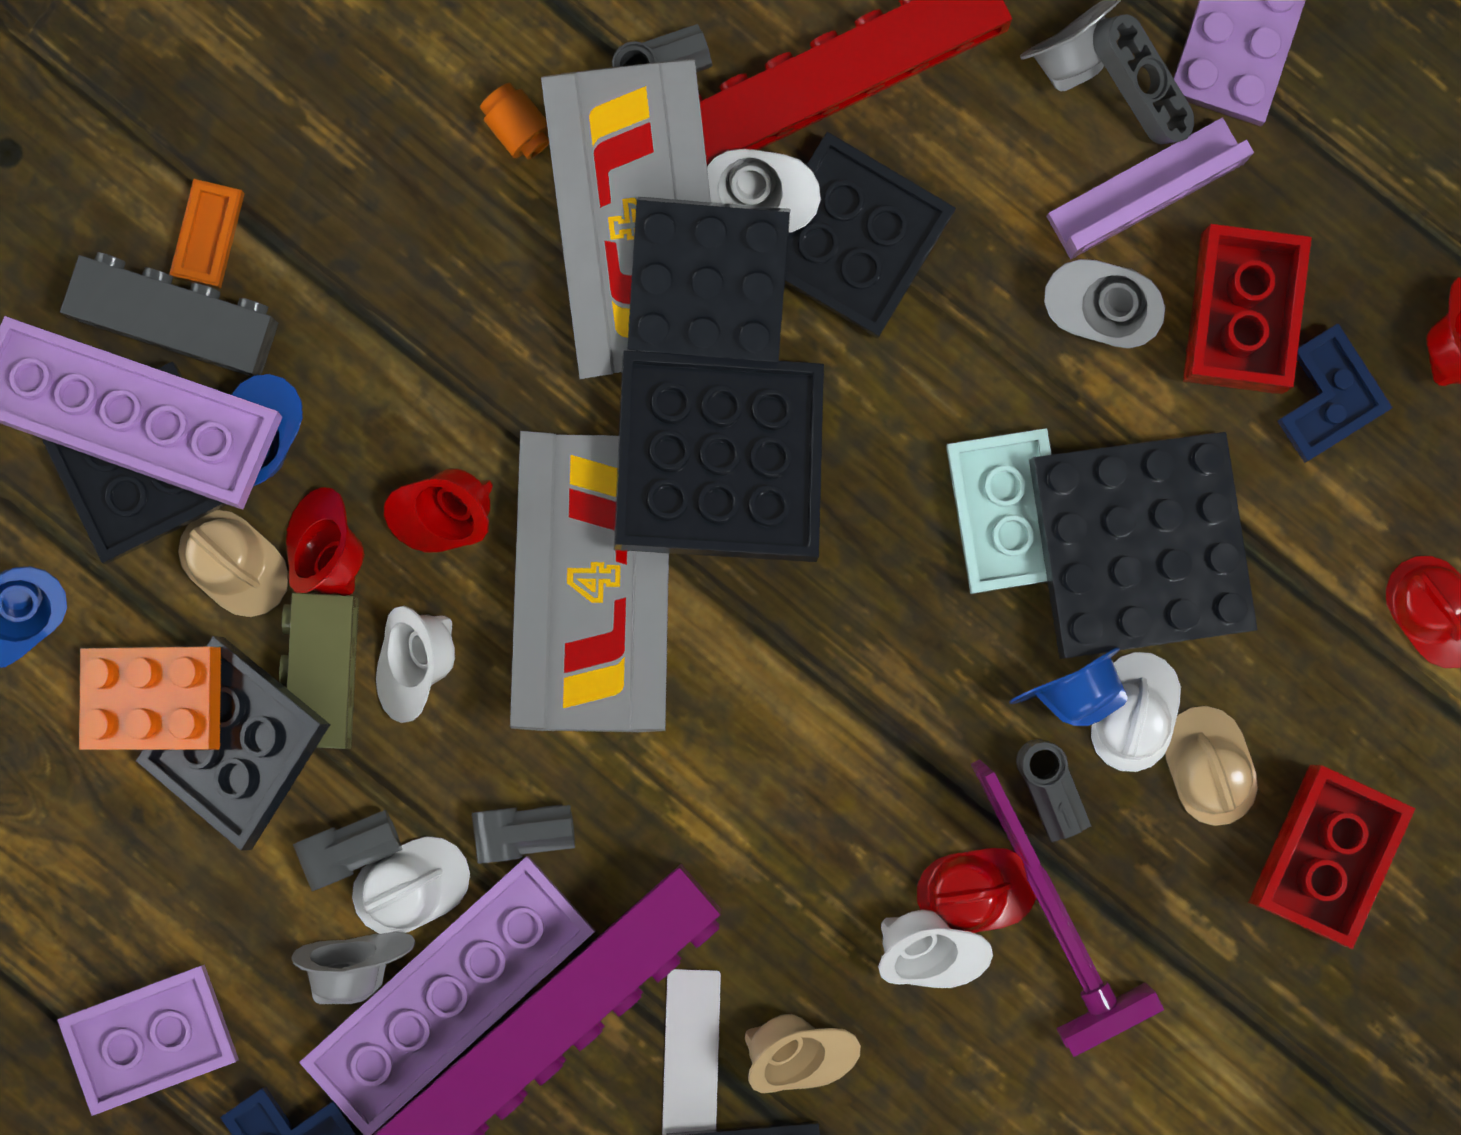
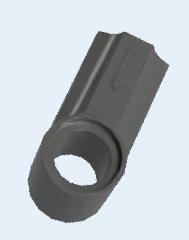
M696 24L643 43L637 41L625 43L614 53L612 67H621L628 61L634 60L647 64L695 59L697 73L712 68V60L704 34L699 25Z
M1043 739L1030 740L1024 744L1017 754V769L1026 782L1049 841L1054 842L1066 839L1091 827L1069 772L1067 756L1063 750ZM1039 750H1049L1054 757L1053 769L1045 776H1034L1030 771L1029 765L1031 757Z
M571 805L546 806L517 811V808H507L472 813L478 864L523 858L522 854L575 848Z
M387 810L339 830H336L334 827L293 844L312 892L353 875V870L370 863L373 864L403 850L399 835Z

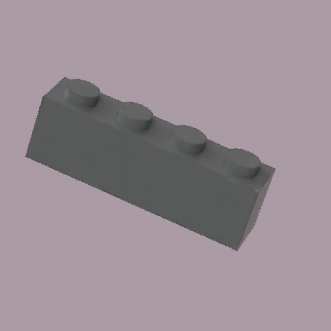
M97 252L94 260L79 255L60 313L69 319L250 377L262 375L279 324L274 318L266 315L268 306L245 298H239L237 305L219 300L220 291L192 282L190 290L172 285L173 276L144 267L143 273L140 275L125 270L126 262L108 254Z

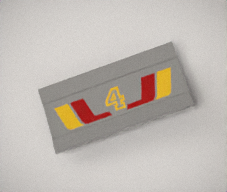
M695 59L612 67L541 77L580 379L622 372L623 351H634L627 350L637 198L651 197L711 202Z
M520 431L511 729L596 732L665 731L669 553L613 550L619 436L556 435L554 433Z

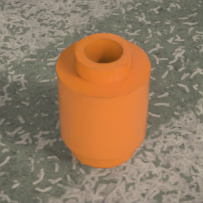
M506 83L493 91L480 105V109L486 115L484 122L513 158H519L524 155L527 159H532L549 145L546 118L522 89L516 90L511 83Z

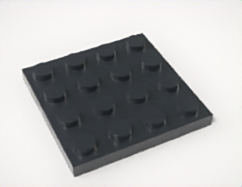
M624 350L621 373L613 550L817 562L820 538L824 364L791 361L766 362Z
M1226 432L1046 455L1029 459L1059 659L1106 653L1117 647L1120 650L1258 630Z

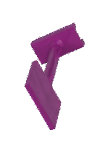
M980 759L971 763L1014 851L1023 860L1027 880L1083 989L1080 995L1089 1012L1056 1028L1065 1047L1069 1048L1072 1056L1075 1057L1164 1011L1156 992L1146 982L1115 997L1108 981H1102L1048 873L1040 865L1041 863L996 774Z

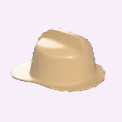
M216 510L189 523L181 536L178 551L181 566L189 578L216 603L234 615L246 617L266 614L280 603L287 591L289 578L285 559L276 547L246 520L233 512Z
M1209 706L1192 707L1177 715L1171 742L1165 752V756L1179 799L1185 810L1199 822L1213 826L1231 824L1243 817L1251 808L1258 790L1256 771L1244 736L1235 720L1224 711Z
M780 1015L762 1026L748 1029L745 1033V1042L753 1063L749 1070L748 1081L753 1090L760 1093L828 1085L842 1078L854 1067L860 1057L861 1045L856 1036L845 1029H815L803 1018L796 1015Z

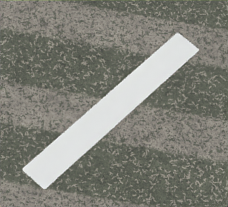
M674 969L667 975L662 1135L716 1129L721 973L719 971Z

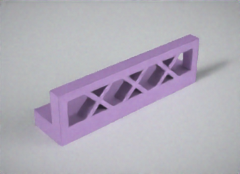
M1222 117L1191 134L1186 140L1169 146L1049 212L1046 217L1070 259H1073L1244 165L1253 155L1254 151L1247 140L1239 144L1236 142Z

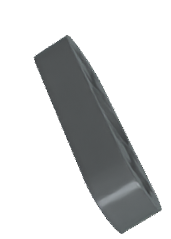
M1128 14L1101 20L1093 34L1095 51L1148 137L1157 144H1169L1186 140L1194 127L1192 108L1139 21ZM1141 67L1145 68L1150 76V88L1147 93L1140 89L1137 81L1138 71Z

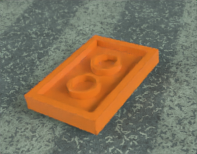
M221 647L80 649L79 750H220Z

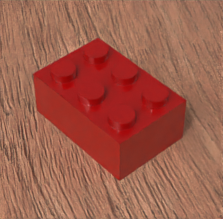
M1210 224L1202 232L1183 382L1275 394H1284L1294 387L1312 237Z
M1309 765L1248 903L1334 943L1353 949L1416 808L1323 765Z

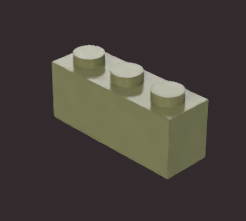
M292 593L291 604H284L282 613L283 634L290 635L289 655H281L279 682L282 685H287V689L331 724L317 745V748L351 749L359 598L342 595Z

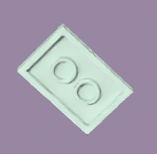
M1047 428L947 444V455L970 594L1047 582L1029 459L1033 457L1051 455Z

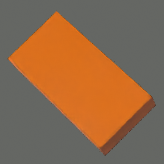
M193 179L169 275L176 279L221 289L245 195L242 190Z

